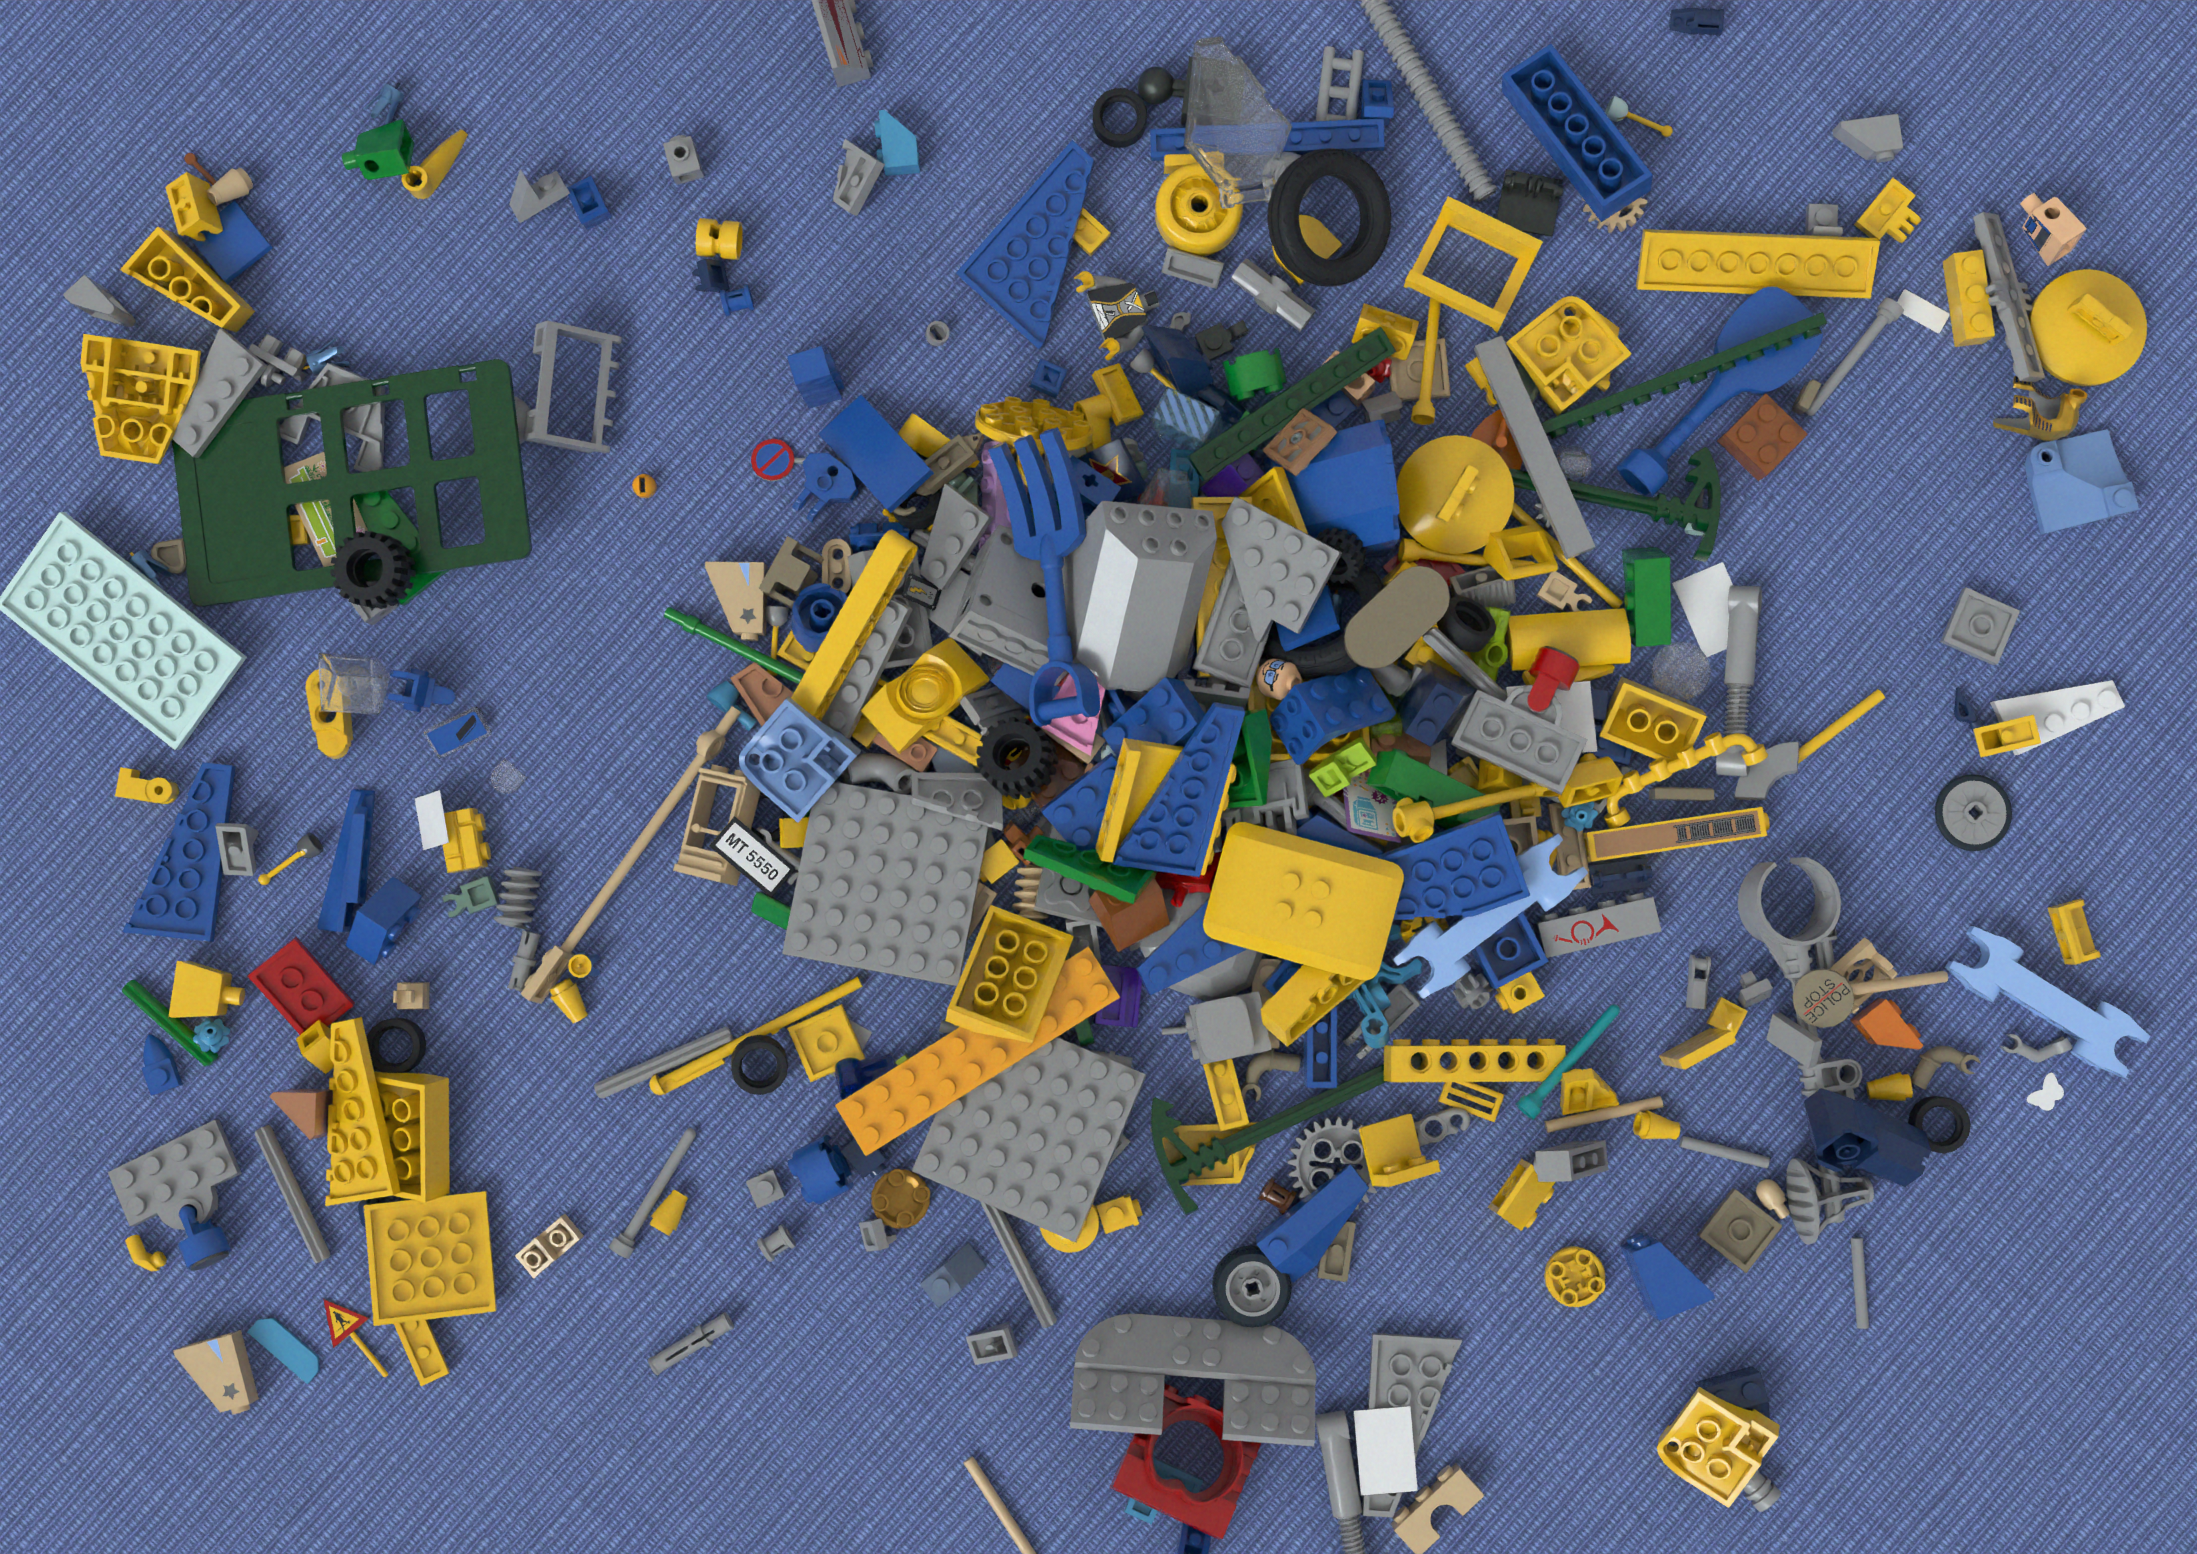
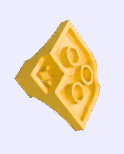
M1567 296L1557 301L1506 343L1532 378L1540 392L1539 395L1557 416L1576 403L1590 389L1632 355L1598 313L1584 300L1574 296ZM1571 310L1574 316H1566L1564 311Z
M1698 1387L1670 1426L1668 1425L1659 1437L1657 1452L1664 1464L1674 1473L1729 1508L1761 1466L1762 1458L1779 1437L1780 1425L1755 1409L1750 1411L1735 1406ZM1669 1442H1676L1678 1446H1671Z

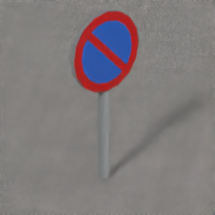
M769 439L756 446L752 452L751 463L757 476L763 480L773 482L788 476L794 464H803L802 462L806 458H794V453L788 444L782 440ZM836 458L842 464H845L841 458Z

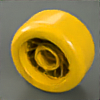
M1192 163L1173 171L1160 186L1155 203V221L1164 241L1170 247L1200 256H1209L1224 249L1236 236L1243 214L1242 195L1234 179L1221 168L1206 163ZM1202 203L1207 206V209L1204 212H1196L1192 209L1191 205Z

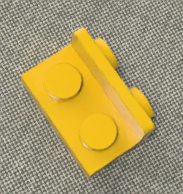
M1364 303L1352 343L1354 344L1374 329L1382 327L1396 350L1391 356L1405 361L1415 339L1419 321Z

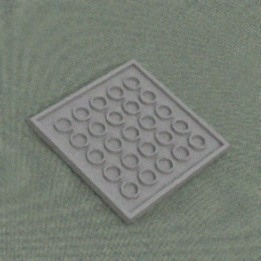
M834 782L810 811L782 954L957 986L962 973L989 827L913 805L912 796Z
M1057 1037L938 1111L912 1172L1077 1243L1147 1075Z

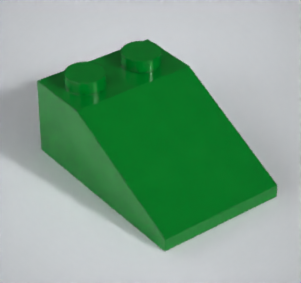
M1266 709L1245 711L1232 762L1236 766V778L1229 785L1227 808L1263 806L1267 804L1272 735Z

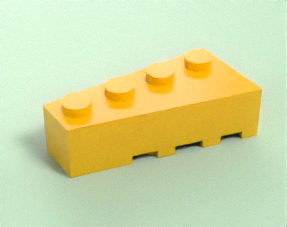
M157 227L120 269L122 272L138 279L145 285L182 304L219 327L236 333L255 312L245 300L174 232L161 227Z
M1303 965L1273 997L1264 1003L1260 1009L1263 1025L1288 1047L1366 980H1358Z

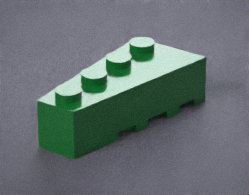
M1392 748L1391 751H1378L1376 756L1377 765L1372 767L1366 782L1370 787L1397 802L1409 797L1414 803L1426 801L1431 808L1485 795L1430 768L1425 763L1409 758L1408 753L1396 748ZM1501 804L1434 820V823L1448 830L1497 812Z

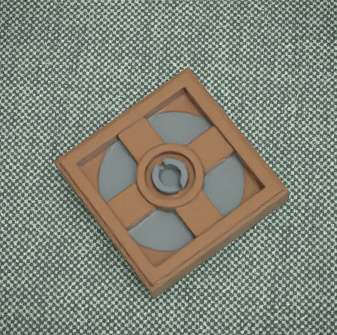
M1302 408L1264 448L1263 452L1274 462L1297 476L1308 467L1310 461L1322 449L1329 445L1331 439L1338 432L1330 424Z

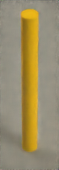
M1877 689L1800 747L1798 764L1885 699L1884 694Z

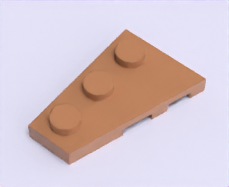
M755 662L730 678L761 727L788 696L791 698L794 694Z

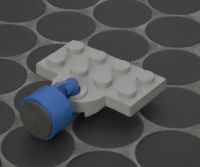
M213 1120L108 1172L129 1226H137L158 1215L162 1222L171 1228L186 1231L188 1238L180 1242L178 1247L187 1269L192 1271L200 1270L230 1255L231 1248L222 1227H214L210 1217L215 1210H218L219 1198L215 1187L242 1173L220 1120Z

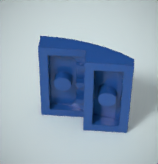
M235 200L218 213L223 228L222 232L217 235L207 230L201 231L200 233L205 235V241H197L191 238L199 251L227 284L273 249L262 232L253 224Z

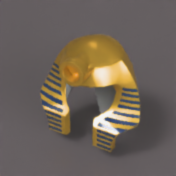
M2014 376L2013 388L2029 390V398L2014 395L2013 408L2022 409L2028 412L2029 415L2023 419L1996 418L1993 420V426L2043 441L2057 440L2066 437L2075 429L2079 420V408L2086 401L2088 395L2081 389H2071L2069 394L2064 392L2058 397L2051 398L2039 391L2033 382L2019 381V378Z

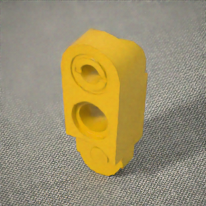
M320 668L309 675L305 687L312 730L316 733L318 749L329 758L339 759L347 754L349 747H351V740H353L349 689L346 681L336 672L328 668ZM321 681H328L329 686L326 690H323ZM332 711H336L334 720L326 723L327 715Z

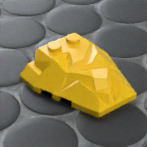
M83 334L80 364L82 373L87 374L90 388L87 391L88 400H92L96 417L93 418L101 456L161 464L198 382L201 351Z

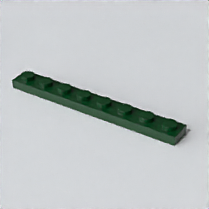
M1382 327L1374 329L1188 455V460L1202 482L1208 480L1227 465L1233 463L1283 429L1302 408L1308 411L1391 356L1396 352L1395 348Z

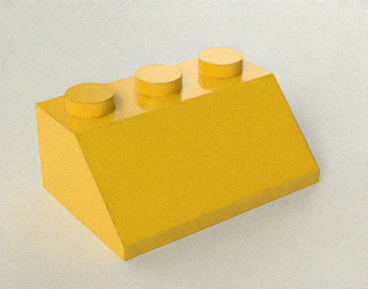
M1621 676L1608 704L1606 720L1603 721L1599 736L1654 759L1664 757L1668 763L1678 758L1677 750L1687 745H1694L1707 716L1702 709Z

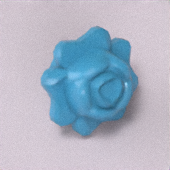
M1594 802L1564 808L1561 811V815L1566 818L1564 820L1565 826L1573 827L1578 832L1582 831L1584 827L1591 828L1593 820L1598 815V812L1593 809Z
M206 1018L201 1025L194 1028V1032L197 1035L193 1037V1041L200 1045L203 1052L211 1050L213 1053H217L222 1046L229 1043L227 1036L230 1034V1029L223 1025L221 1019H216L213 1022L211 1018Z

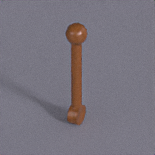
M193 153L185 155L184 160L188 165L194 166L212 185L217 182L198 163L196 155Z

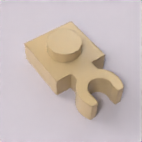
M1556 571L1549 573L1536 594L1537 597L1560 611L1563 610L1565 605L1569 606L1571 612L1581 611L1577 608L1578 601H1583L1588 605L1593 601L1586 594L1577 595L1574 593L1578 585Z

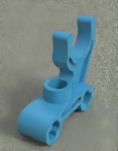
M1394 924L1391 926L1387 944L1401 938V931L1398 925ZM1414 959L1408 966L1400 969L1391 968L1382 961L1377 975L1365 981L1344 999H1355L1365 1015L1361 1023V1030L1365 1043L1368 1046L1379 1049L1388 1044L1390 1040L1388 1023L1381 1011L1391 1006V1003L1380 982L1403 984L1411 977L1422 973L1423 968L1420 960ZM1380 1028L1381 1032L1379 1034L1372 1035L1371 1029Z

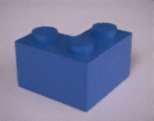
M395 877L390 878L357 911L345 946L374 966L383 957L387 959L397 946L394 941L402 932L403 926L407 922L411 924L419 915L421 909L418 906L422 895Z

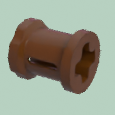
M1271 1176L1263 1186L1257 1199L1260 1201L1266 1200L1277 1207L1279 1213L1283 1215L1291 1205L1297 1192L1286 1190L1277 1184L1275 1178Z

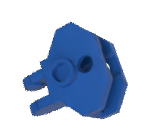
M809 453L802 462L807 480L803 485L805 489L796 499L792 508L799 511L806 505L810 497L814 495L819 501L809 511L807 519L813 523L826 506L830 508L833 503H852L859 494L855 475L829 453ZM833 471H838L836 476H831Z
M411 668L410 673L397 670L390 671V677L407 681L404 696L388 693L385 694L384 699L404 704L403 709L421 712L422 707L430 708L431 703L449 705L455 702L454 699L456 698L452 689L435 685L436 679L429 678V672Z

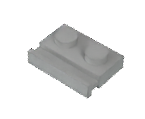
M997 687L965 695L960 701L961 706L974 725L980 726L982 729L980 733L984 736L990 733L987 729L991 725L994 728L999 726L997 721L1004 719L1007 723L1009 722V717H1016L1018 720H1021L1022 717L1028 716V714H1023L1020 710L1021 705Z

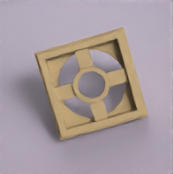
M1865 937L1829 969L1837 971L1844 976L1849 984L1864 982L1863 979L1866 971L1873 965V977L1868 981L1894 979L1898 975L1892 969L1893 965L1879 954L1873 944ZM1865 959L1861 964L1856 963L1859 960ZM1859 969L1856 979L1849 981L1850 974L1854 970ZM1873 993L1854 995L1851 1013L1855 1014L1859 1010V1006Z

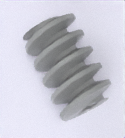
M514 866L513 869L504 870V874L509 876L511 880L501 882V885L509 891L499 893V897L505 900L506 904L496 905V908L503 912V915L495 916L493 920L502 925L530 930L523 923L532 922L533 918L525 912L535 910V906L529 903L528 900L538 897L530 889L540 887V883L534 880L533 877L541 876L543 872Z

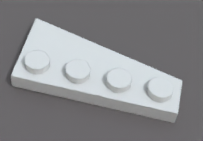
M2113 680L1990 702L1999 723L2029 715H2034L2041 743L2012 750L2014 755H2020L2125 707Z

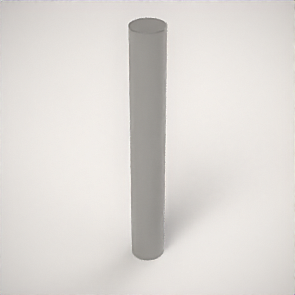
M1683 1135L1680 1139L1679 1146L1682 1148L1766 1169L1769 1166L1770 1157Z
M1853 1237L1851 1238L1856 1324L1857 1328L1866 1329L1869 1328L1863 1238Z

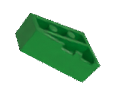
M1658 547L1622 549L1625 581L1624 603L1627 610L1631 643L1635 647L1670 645V557Z

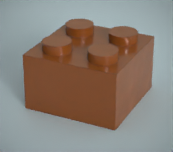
M1765 393L1717 442L1757 481H1760L1808 434Z

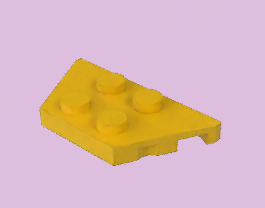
M1249 1122L1248 1126L1220 1132L1219 1124L1180 1125L1174 1128L1173 1131L1193 1152L1198 1151V1144L1201 1142L1206 1146L1211 1145V1137L1216 1136V1138L1224 1139L1258 1122ZM1162 1138L1169 1163L1183 1158L1166 1138ZM1256 1144L1230 1155L1227 1160L1228 1163L1222 1165L1219 1161L1215 1162V1168L1212 1171L1206 1167L1202 1168V1175L1199 1177L1193 1173L1189 1174V1182L1181 1186L1240 1183L1247 1164L1255 1151Z

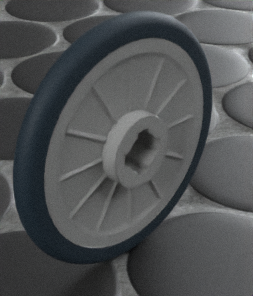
M1968 774L1953 779L1942 789L1935 805V820L1939 831L1949 843L1963 850L1981 851L1993 847L2006 835L2012 820V807L2007 793L1997 782L1982 775ZM1972 808L1978 811V815L1975 818L1969 814V810Z

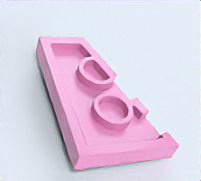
M1070 673L1053 700L1077 695L1074 679ZM1097 682L1101 709L1105 689ZM1100 710L1093 717H1085L1083 714L1052 719L1049 725L1042 726L1041 728L1091 756Z

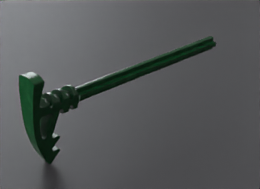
M1704 447L1694 453L1688 460V464L1696 465L1697 467L1689 471L1685 477V481L1692 482L1695 486L1684 504L1680 502V498L1677 496H1673L1670 501H1667L1666 495L1663 493H1659L1656 497H1647L1566 480L1575 500L1647 514L1656 523H1658L1660 518H1664V522L1667 525H1672L1674 520H1676L1681 528H1686L1687 524L1691 523L1693 530L1703 532L1692 559L1706 562L1710 557L1715 544L1720 517L1721 488L1717 468L1708 447ZM1508 468L1514 487L1536 491L1528 472ZM1703 489L1708 491L1707 509L1694 506Z
M1419 1052L1415 1053L1411 1058V1064L1415 1069L1422 1063V1056ZM1384 1064L1337 1085V1088L1328 1089L1224 1139L1216 1138V1136L1211 1137V1145L1206 1146L1201 1142L1198 1144V1151L1193 1152L1173 1131L1182 1122L1165 1114L1174 1105L1156 1097L1153 1098L1151 1106V1134L1154 1151L1164 1178L1183 1214L1188 1216L1199 1210L1196 1203L1181 1186L1189 1182V1174L1193 1173L1199 1177L1202 1175V1168L1204 1167L1212 1171L1217 1161L1225 1165L1228 1163L1227 1160L1230 1155L1386 1083L1387 1081H1384ZM1162 1138H1166L1183 1158L1169 1163Z

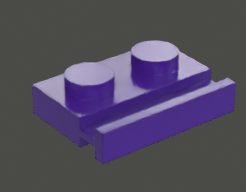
M1100 964L1121 998L1095 1013L1093 1023L1137 1028L1142 980L1137 969Z

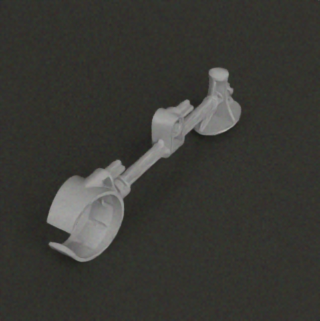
M1807 857L1790 858L1789 861L1806 872L1815 892V906L1812 916L1807 925L1795 936L1785 938L1776 932L1768 923L1762 909V887L1768 874L1777 867L1775 862H1762L1755 865L1744 878L1738 894V911L1744 927L1754 938L1766 944L1784 973V978L1791 981L1793 991L1799 979L1804 974L1812 971L1810 970V963L1813 962V957L1808 956V950L1811 949L1812 944H1814L1817 969H1830L1835 964L1831 940L1837 939L1836 924L1841 910L1840 893L1834 878L1820 863ZM1796 1012L1798 1025L1818 1037L1816 1026L1805 1022ZM1819 1053L1816 1067L1807 1068L1801 1063L1797 1064L1798 1069H1802L1803 1074L1799 1077L1800 1082H1804L1805 1087L1801 1090L1802 1095L1808 1098L1820 1088L1855 1100L1853 1088L1859 1087L1862 1079V1069L1858 1062L1852 1059L1836 1057L1822 1059ZM1843 1067L1844 1076L1841 1079L1839 1076L1840 1069ZM1800 1158L1791 1159L1786 1173V1191L1791 1218L1801 1240L1807 1245L1814 1244L1827 1224L1845 1221L1844 1214L1846 1210L1872 1202L1874 1190L1868 1177H1838V1172L1818 1165V1171ZM1810 1172L1820 1177L1822 1192H1819ZM1839 1182H1857V1187L1840 1189ZM1860 1197V1200L1842 1205V1200L1845 1198ZM1824 1204L1826 1215L1824 1216V1220L1820 1223V1209L1821 1205Z

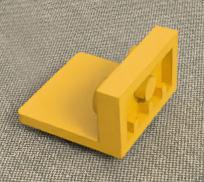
M1412 1114L1400 1115L1359 1128L1372 1186L1392 1187L1441 1172L1438 1160H1426L1425 1155H1421Z

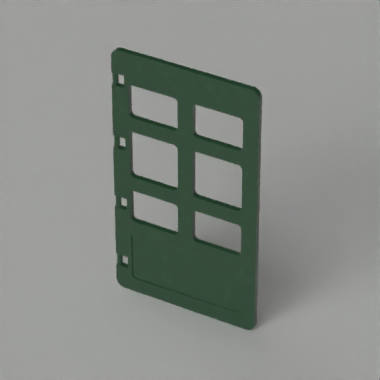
M501 359L325 386L293 393L244 399L199 458L192 457L172 439L189 595L192 603L197 606L206 607L334 587L333 582L336 580V577L331 576L330 570L335 569V565L301 571L296 569L289 509L297 504L323 500L330 501L335 548H337L338 545H345L343 540L346 537L354 538L353 534L356 533L353 498L355 496L412 487L415 495L421 548L418 553L408 554L407 557L414 558L415 564L411 565V570L416 571L415 575L521 560L527 558L532 551L512 373L509 364ZM476 371L477 380L462 382L461 373ZM389 385L390 394L376 396L375 387ZM467 390L475 452L470 456L434 461L426 399L434 394ZM303 398L304 408L290 410V400ZM402 400L405 410L410 463L406 466L351 474L348 464L343 411L352 407ZM319 413L327 474L322 479L288 484L285 479L279 423L283 418ZM477 477L479 480L485 540L480 544L445 549L442 540L436 487L441 482ZM381 558L367 560L363 571L366 583L379 581L383 572Z

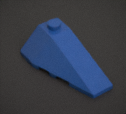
M1350 1163L1256 1235L1257 1246L1282 1274L1290 1275L1291 1282H1295L1318 1264L1369 1189V1186Z

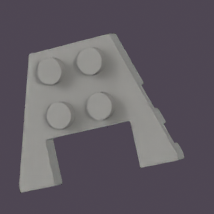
M327 363L308 389L369 379L333 363ZM385 385L375 387L376 396L385 395ZM303 398L292 409L304 408ZM385 402L347 408L343 411L345 432L363 439L354 465V469L361 472L383 469ZM319 413L286 418L282 425H279L281 438L297 445L302 444L311 418L321 421Z

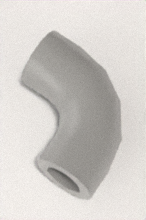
M864 753L857 755L843 771L841 777L845 784L855 785L877 782L889 786L895 793L907 795L912 792L911 776L912 772L916 771L896 757L880 753Z

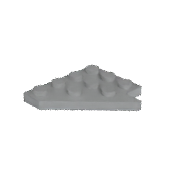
M1235 497L1221 524L1255 639L1263 642L1273 621L1300 634L1342 552L1245 500Z

